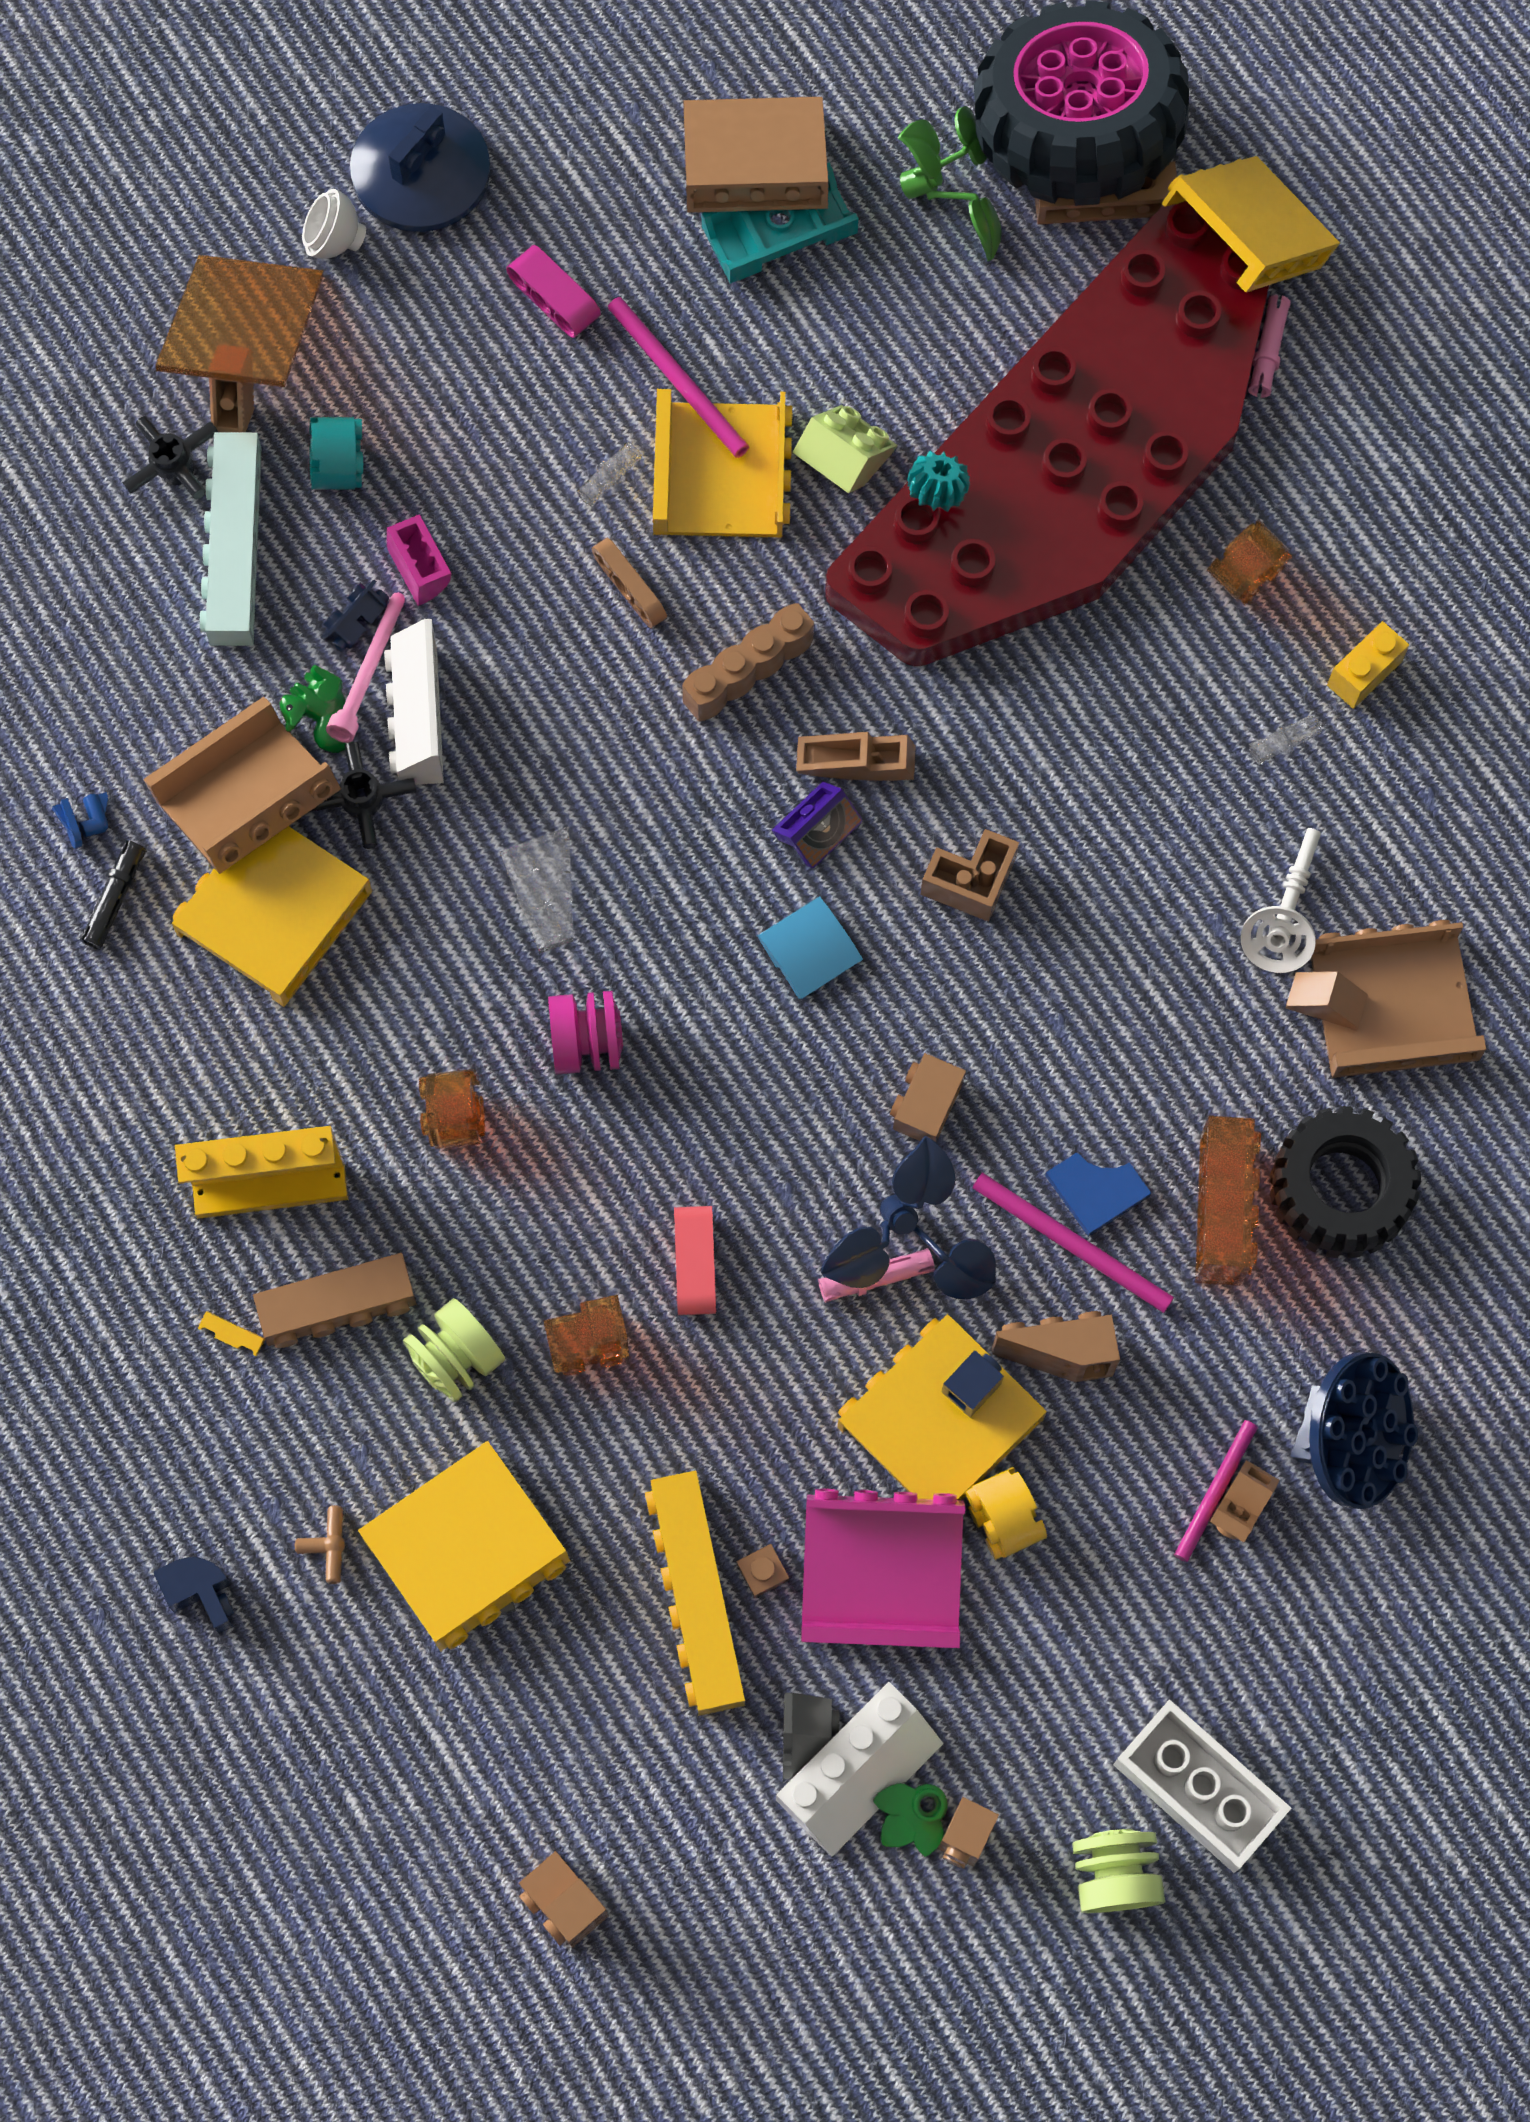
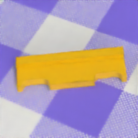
M209 1311L205 1312L198 1327L199 1330L206 1328L215 1333L214 1338L237 1349L244 1346L252 1350L254 1356L258 1355L265 1341L263 1337Z

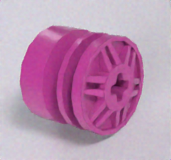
M603 991L604 1008L595 1009L594 992H590L587 995L586 1010H578L573 994L548 996L556 1075L580 1073L582 1055H590L594 1070L601 1071L600 1054L609 1053L610 1070L620 1069L619 1060L623 1049L620 1010L613 999V991Z

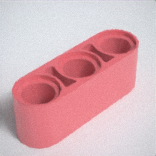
M712 1206L674 1207L678 1315L716 1314Z

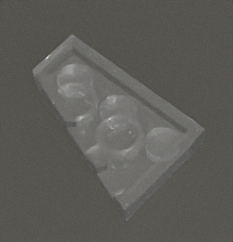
M569 826L499 851L538 953L541 954L573 942Z

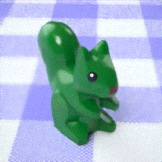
M313 665L310 673L306 672L304 675L305 681L309 684L308 687L296 682L294 687H291L289 690L292 695L287 694L280 699V710L286 722L285 729L287 732H290L298 725L303 716L310 718L316 722L313 736L319 748L332 753H340L345 750L344 746L347 743L332 738L326 732V727L331 716L337 713L338 710L343 709L346 702L342 692L343 683L341 678L317 665Z

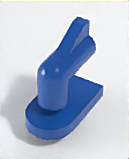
M107 792L90 794L83 798L89 820L79 822V826L85 838L104 833L108 829L109 825L105 816L108 802ZM62 799L59 805L52 806V810L66 828L73 848L82 847V837L69 799Z

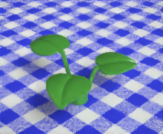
M967 106L960 107L956 111L955 128L964 146L960 151L943 160L938 155L940 152V142L933 126L924 119L910 123L899 134L898 139L908 147L919 167L904 171L900 175V184L905 196L908 199H913L927 194L928 200L935 198L970 200L968 207L973 226L985 251L987 262L991 261L1001 241V224L990 200L986 197L979 199L975 193L937 191L938 186L942 185L943 182L942 167L963 157L967 153L974 165H980L986 161L987 157L983 153L976 135L975 115Z

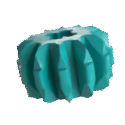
M929 451L926 456L917 457L912 469L909 470L907 486L910 487V497L919 499V506L927 504L932 507L933 511L937 507H941L948 512L952 506L959 507L960 503L964 500V496L968 493L970 486V476L967 472V465L959 464L958 456L950 458L946 456L944 451L941 455H936L934 452Z

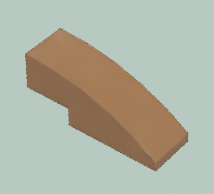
M869 732L802 736L798 737L796 771L798 774L849 780H914L916 745L908 735L872 737Z

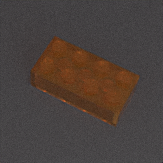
M1208 1116L1200 1135L1195 1283L1241 1286L1246 1275H1251L1252 1265L1257 1263L1258 1244L1257 1242H1251V1238L1253 1236V1228L1258 1226L1259 1207L1258 1205H1252V1201L1254 1199V1192L1259 1189L1260 1169L1253 1168L1256 1154L1260 1152L1261 1132L1254 1131L1255 1119Z

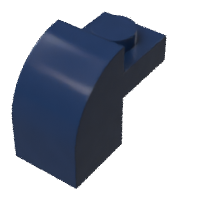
M186 1557L153 1571L165 1600L174 1613L201 1600L213 1627L219 1634L233 1627L229 1616L235 1614L230 1600L225 1592L220 1595L217 1593L231 1586V1583L214 1563L203 1558Z

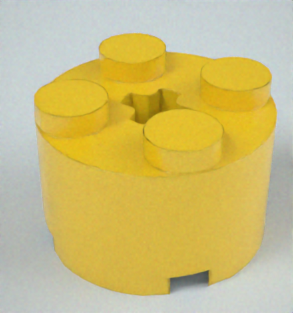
M1014 1467L979 1482L965 1491L971 1505L968 1509L972 1519L978 1528L983 1526L988 1537L985 1541L994 1560L1001 1557L1006 1558L1047 1538L1043 1520L1038 1522L1034 1520L1037 1517L1035 1511L1037 1509L1036 1503L1019 1472L1015 1473Z

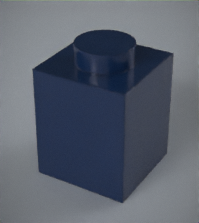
M974 1350L943 1383L942 1393L971 1418L1002 1384L1004 1377L1000 1373L1002 1368L990 1355L985 1353L981 1356Z

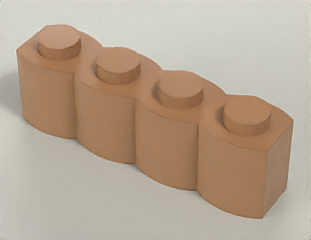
M798 603L782 608L773 616L770 624L754 628L743 638L741 644L730 646L720 652L712 662V665L703 666L693 671L682 685L684 705L698 721H705L716 716L725 707L727 701L738 699L748 693L756 680L772 676L781 668L785 660L793 659L803 654L813 642L814 621Z

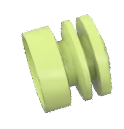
M453 1298L434 1314L442 1331L436 1334L429 1327L422 1324L418 1327V1330L426 1344L423 1345L411 1334L403 1340V1343L411 1355L413 1364L430 1385L445 1394L451 1401L456 1402L462 1397V1393L454 1383L455 1379L471 1390L474 1387V1383L467 1369L472 1366L479 1373L487 1376L505 1361V1356L477 1319L463 1304Z
M1133 1829L1110 1830L1095 1833L1086 1839L1072 1843L1073 1854H1092V1859L1076 1862L1075 1869L1084 1872H1094L1095 1875L1094 1880L1078 1885L1081 1913L1123 1911L1165 1903L1162 1876L1143 1873L1142 1866L1159 1860V1853H1140V1848L1157 1844L1156 1833L1140 1832Z

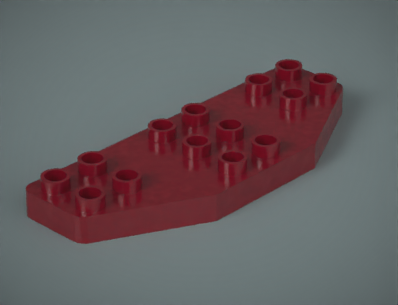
M1187 201L1167 207L1162 205L936 450V455H941L944 451L947 457L958 456L959 464L967 465L970 486L960 506H952L948 512L941 507H937L933 511L932 507L927 504L919 506V499L910 497V487L907 486V482L828 568L825 596L829 605L902 662L911 666H924L1098 600L1233 450L1269 285L1245 292L1236 282L1248 268V265Z

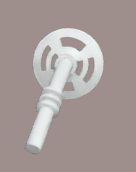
M1307 829L1295 865L1289 868L1291 874H1287L1286 880L1289 882H1284L1283 885L1286 891L1281 906L1262 908L1254 912L1243 925L1241 931L1242 949L1247 958L1263 970L1274 973L1295 971L1304 966L1313 955L1316 944L1314 929L1303 915L1295 911L1300 894L1305 893L1303 886L1308 884L1306 879L1310 878L1311 875L1308 870L1321 836V832L1316 829ZM1292 918L1295 919L1298 923L1293 925L1291 923ZM1261 919L1262 922L1257 929L1256 938L1251 939V930L1255 923ZM1269 925L1268 935L1263 936L1264 928ZM1296 935L1294 943L1290 946V936ZM1302 935H1306V945L1302 952L1297 955L1295 951L1300 946ZM1265 946L1270 951L1282 953L1283 960L1268 958L1259 951Z

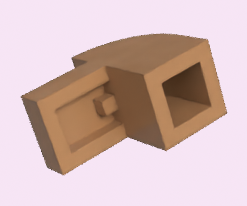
M1246 1460L1210 1522L1216 1525L1218 1531L1224 1536L1245 1542L1280 1480Z

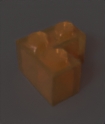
M618 1295L580 1303L581 1312L543 1320L555 1373L563 1372L565 1376L575 1375L586 1370L585 1366L600 1363L601 1367H611L621 1364L623 1358L630 1356L628 1338Z

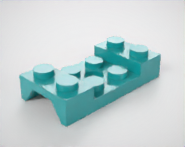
M830 162L827 163L828 209L701 212L702 228L730 284L761 272L762 264L822 240L825 245H829L858 233L859 219L856 213L849 212L837 188ZM781 213L788 216L790 220L784 225H777L770 219L773 215Z

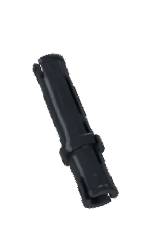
M125 840L113 868L108 869L106 874L108 879L79 939L83 944L94 949L101 950L103 948L107 934L113 925L129 888L132 889L136 882L134 879L135 874L147 852L146 848L140 844Z

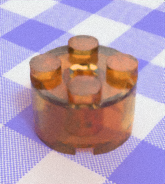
M1258 519L1255 524L1249 525L1224 549V558L1221 561L1216 558L1207 571L1237 602L1240 601L1245 606L1260 592L1259 588L1267 580L1272 582L1285 569L1284 565L1293 556L1276 535Z
M475 1069L432 1073L426 1077L419 1078L420 1097L426 1101V1113H421L420 1115L421 1130L423 1136L428 1135L431 1147L442 1149L483 1144L481 1137L485 1136V1109L483 1096H479L477 1091H474V1085H481Z

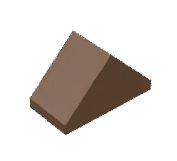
M1338 971L1296 972L1285 1008L1357 1030L1368 994Z

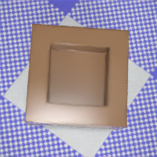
M772 1544L736 1561L754 1598L789 1581V1577Z

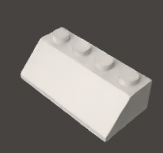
M424 619L390 636L391 650H385L384 652L386 672H392L393 683L386 684L388 706L394 705V717H388L389 739H395L396 751H389L391 773H397L399 780L414 778L415 785L444 783L437 645L432 619Z
M888 1682L776 1795V1801L833 1857L879 1810L873 1802L876 1795L890 1785L897 1783L905 1784L944 1743L919 1711Z

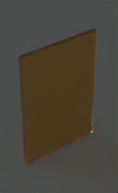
M198 255L156 362V371L285 387L323 279V270Z

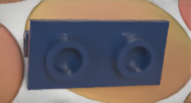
M375 579L365 586L360 582L349 593L346 599L351 603L343 612L336 609L323 624L327 630L320 637L321 639L331 635L335 638L332 644L341 652H344L346 648L351 649L354 643L367 630L357 619L361 617L371 625L381 612L387 608L388 595L380 589L376 592L371 589L377 582Z

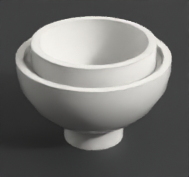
M331 189L321 194L314 201L306 217L302 233V241L305 245L306 253L314 258L328 259L340 255L347 249L357 251L364 241L366 226L358 222L355 207L348 196L341 191Z

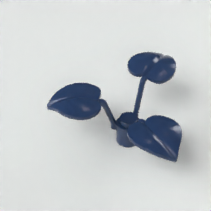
M924 1136L916 1148L897 1166L892 1177V1188L895 1194L884 1199L880 1206V1214L885 1220L880 1224V1227L883 1229L882 1240L877 1230L872 1227H861L849 1232L830 1251L820 1272L825 1278L852 1288L869 1287L877 1283L888 1270L890 1259L883 1249L889 1245L890 1230L901 1235L914 1231L944 1261L934 1272L933 1278L937 1287L949 1297L972 1299L983 1295L993 1287V1284L996 1282V1260L991 1249L985 1243L975 1239L960 1241L951 1249L950 1254L947 1255L917 1224L918 1215L914 1208L921 1209L924 1202L932 1205L943 1203L951 1195L955 1185V1171L949 1157L934 1140Z

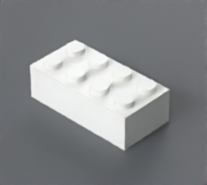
M1170 1699L1113 1764L1233 1873L1244 1865L1292 1809Z

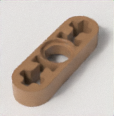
M607 537L591 548L600 567L649 628H653L667 618L665 609L658 598L611 539Z

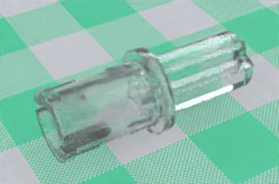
M1307 716L1285 728L1278 726L1276 732L1250 743V753L1255 762L1261 765L1279 754L1293 752L1295 746L1320 735L1322 731L1317 718L1313 716Z

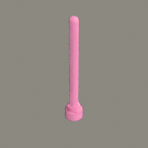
M394 593L391 596L344 707L333 714L329 720L326 732L335 740L349 743L353 741L359 725L356 714L405 603V597L401 593Z

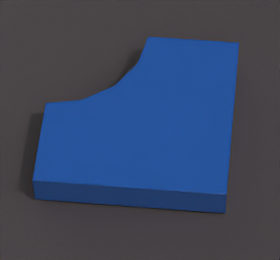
M1075 1153L1045 1174V1177L1088 1237L1151 1196L1150 1190L1130 1163L1117 1168H1101L1088 1163L1080 1154Z

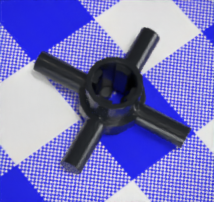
M147 416L139 418L136 421V426L150 443L148 455L150 464L122 482L127 491L132 494L153 478L159 476L169 485L183 484L194 499L202 498L206 490L193 475L192 451L214 436V432H218L211 421L183 440L172 433L160 434Z
M349 742L344 746L349 772L343 776L340 782L341 790L309 812L342 806L349 815L358 818L363 848L371 849L378 845L372 816L378 812L384 798L416 793L415 780L410 778L380 784L373 774L364 770L359 743ZM364 788L367 797H357L356 790Z

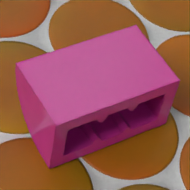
M420 514L387 527V549L416 604L420 606L436 597L447 587L451 580V572Z

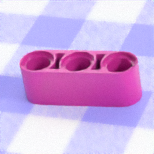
M532 245L506 267L507 274L513 283L568 336L575 338L601 316L598 305L590 295L538 246Z

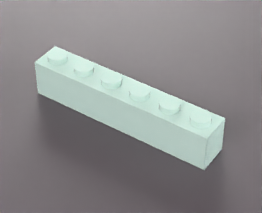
M214 432V446H208L207 449L208 467L213 468L212 478L206 479V498L211 500V511H205L204 528L205 533H210L209 544L203 545V564L208 566V577H202L201 580L202 599H207L206 611H200V631L206 632L210 646H254L262 451L258 433Z

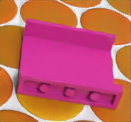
M815 1489V1495H807L801 1642L960 1648L959 1609L963 1514H965L964 1501H958L957 1495L949 1493L933 1494V1500L917 1499V1493L894 1492V1498L878 1497L877 1491L856 1490L854 1491V1496H838L839 1490Z

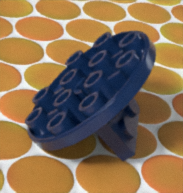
M415 103L388 110L376 117L364 128L352 150L350 173L353 188L359 201L372 216L384 224L399 230L426 232L442 229L459 222L478 205L489 183L490 159L487 145L481 133L462 114L436 104Z
M1369 1352L1349 1354L1331 1368L1321 1386L1312 1385L1304 1411L1305 1417L1301 1428H1299L1291 1457L1300 1463L1313 1465L1321 1488L1335 1503L1348 1508L1366 1509L1381 1503L1398 1483H1402L1405 1480L1411 1448L1418 1439V1429L1414 1424L1413 1405L1408 1389L1407 1376L1401 1373L1390 1359L1381 1354ZM1403 1447H1404L1403 1457H1402V1460H1400V1459H1399V1456H1400L1401 1451H1402V1449H1403Z

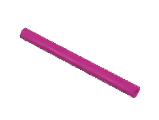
M622 297L613 299L608 305L609 311L735 458L743 456L748 451L749 445Z
M983 1172L972 1187L974 1190L1162 1313H1165L1173 1301V1296Z

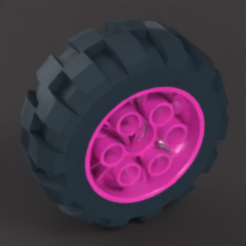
M1086 0L1085 6L1067 7L1065 1L1042 7L1040 15L1030 19L1026 15L1022 16L1006 27L1001 40H994L978 67V78L974 83L976 135L983 153L993 163V167L1016 189L1026 185L1033 198L1055 204L1058 198L1074 199L1075 206L1098 205L1101 197L1115 194L1119 200L1140 191L1145 183V177L1147 176L1155 180L1175 157L1176 150L1185 139L1189 120L1188 70L1181 61L1180 52L1162 28L1154 30V26L1147 16L1130 8H1127L1123 13L1112 10L1110 2Z

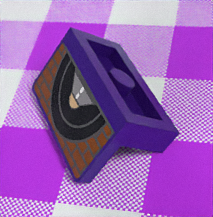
M822 782L772 829V832L779 841L794 847L806 866L815 868L862 823V818L841 788Z

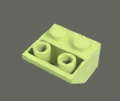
M840 405L813 416L792 453L844 491L850 493L863 487L890 457L898 445L889 439V435L883 429L870 426L862 420L858 411L849 406Z

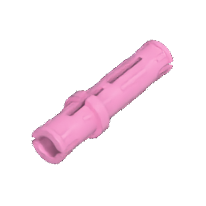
M1272 295L1268 299L1258 351L1254 353L1252 362L1254 370L1248 387L1249 393L1255 397L1258 395L1260 384H1262L1261 398L1270 396L1274 372L1280 366L1281 359L1278 354L1288 310L1291 305V301L1285 296H1282L1279 308H1277L1278 295Z
M926 1248L912 1254L890 1259L888 1270L877 1283L869 1287L852 1288L828 1278L818 1279L820 1292L825 1303L853 1294L862 1296L867 1294V1290L935 1272L934 1261L930 1250Z

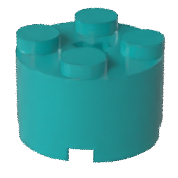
M310 417L309 435L312 436L309 446L311 490H355V488H362V419H354V417Z

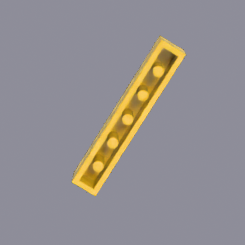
M697 1471L650 1480L652 1491L645 1492L649 1516L657 1514L660 1529L653 1530L657 1553L665 1552L668 1567L660 1569L665 1591L673 1590L676 1604L668 1608L673 1630L681 1628L684 1644L676 1646L681 1668L689 1667L692 1682L684 1684L689 1707L697 1706L699 1716L745 1706V1698Z

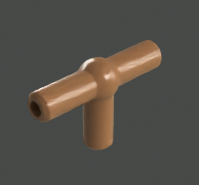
M338 1505L328 1507L327 1537L297 1538L295 1540V1552L297 1554L326 1553V1582L328 1584H339L341 1582L342 1552L345 1548V1540L342 1537L343 1508Z

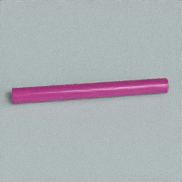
M1244 1420L1174 1553V1556L1184 1562L1189 1561L1258 1429V1426L1254 1423Z

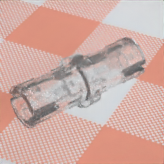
M626 442L607 462L602 461L597 466L598 471L576 490L583 502L593 507L612 486L617 487L622 482L621 477L642 459L639 450L630 442Z

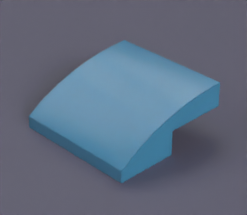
M821 897L815 898L757 935L775 967L781 969L798 999L806 997L863 960L850 937Z

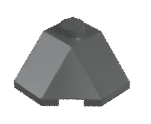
M798 1693L784 1694L783 1783H788L831 1740V1734L839 1732V1710H832V1699Z

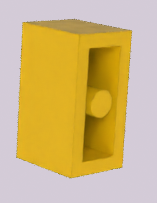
M1382 621L1333 668L1327 686L1354 709L1402 663L1410 644Z

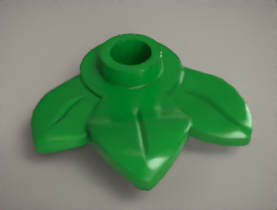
M897 1783L884 1788L876 1795L873 1800L874 1804L888 1814L881 1828V1843L883 1846L901 1847L914 1842L916 1848L924 1857L930 1855L938 1848L944 1835L941 1819L946 1814L948 1807L946 1795L939 1787L932 1784H923L914 1789L903 1783ZM924 1797H931L933 1799V1807L929 1811H923L920 1807V1802Z

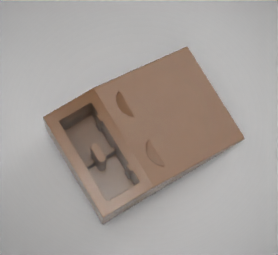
M1100 1311L1082 1313L1078 1315L1079 1319L1063 1321V1317H1050L1041 1320L1040 1325L1025 1327L1023 1322L1006 1324L1002 1326V1331L996 1332L992 1346L993 1355L1073 1382L1113 1377L1120 1361L1112 1315L1102 1316Z

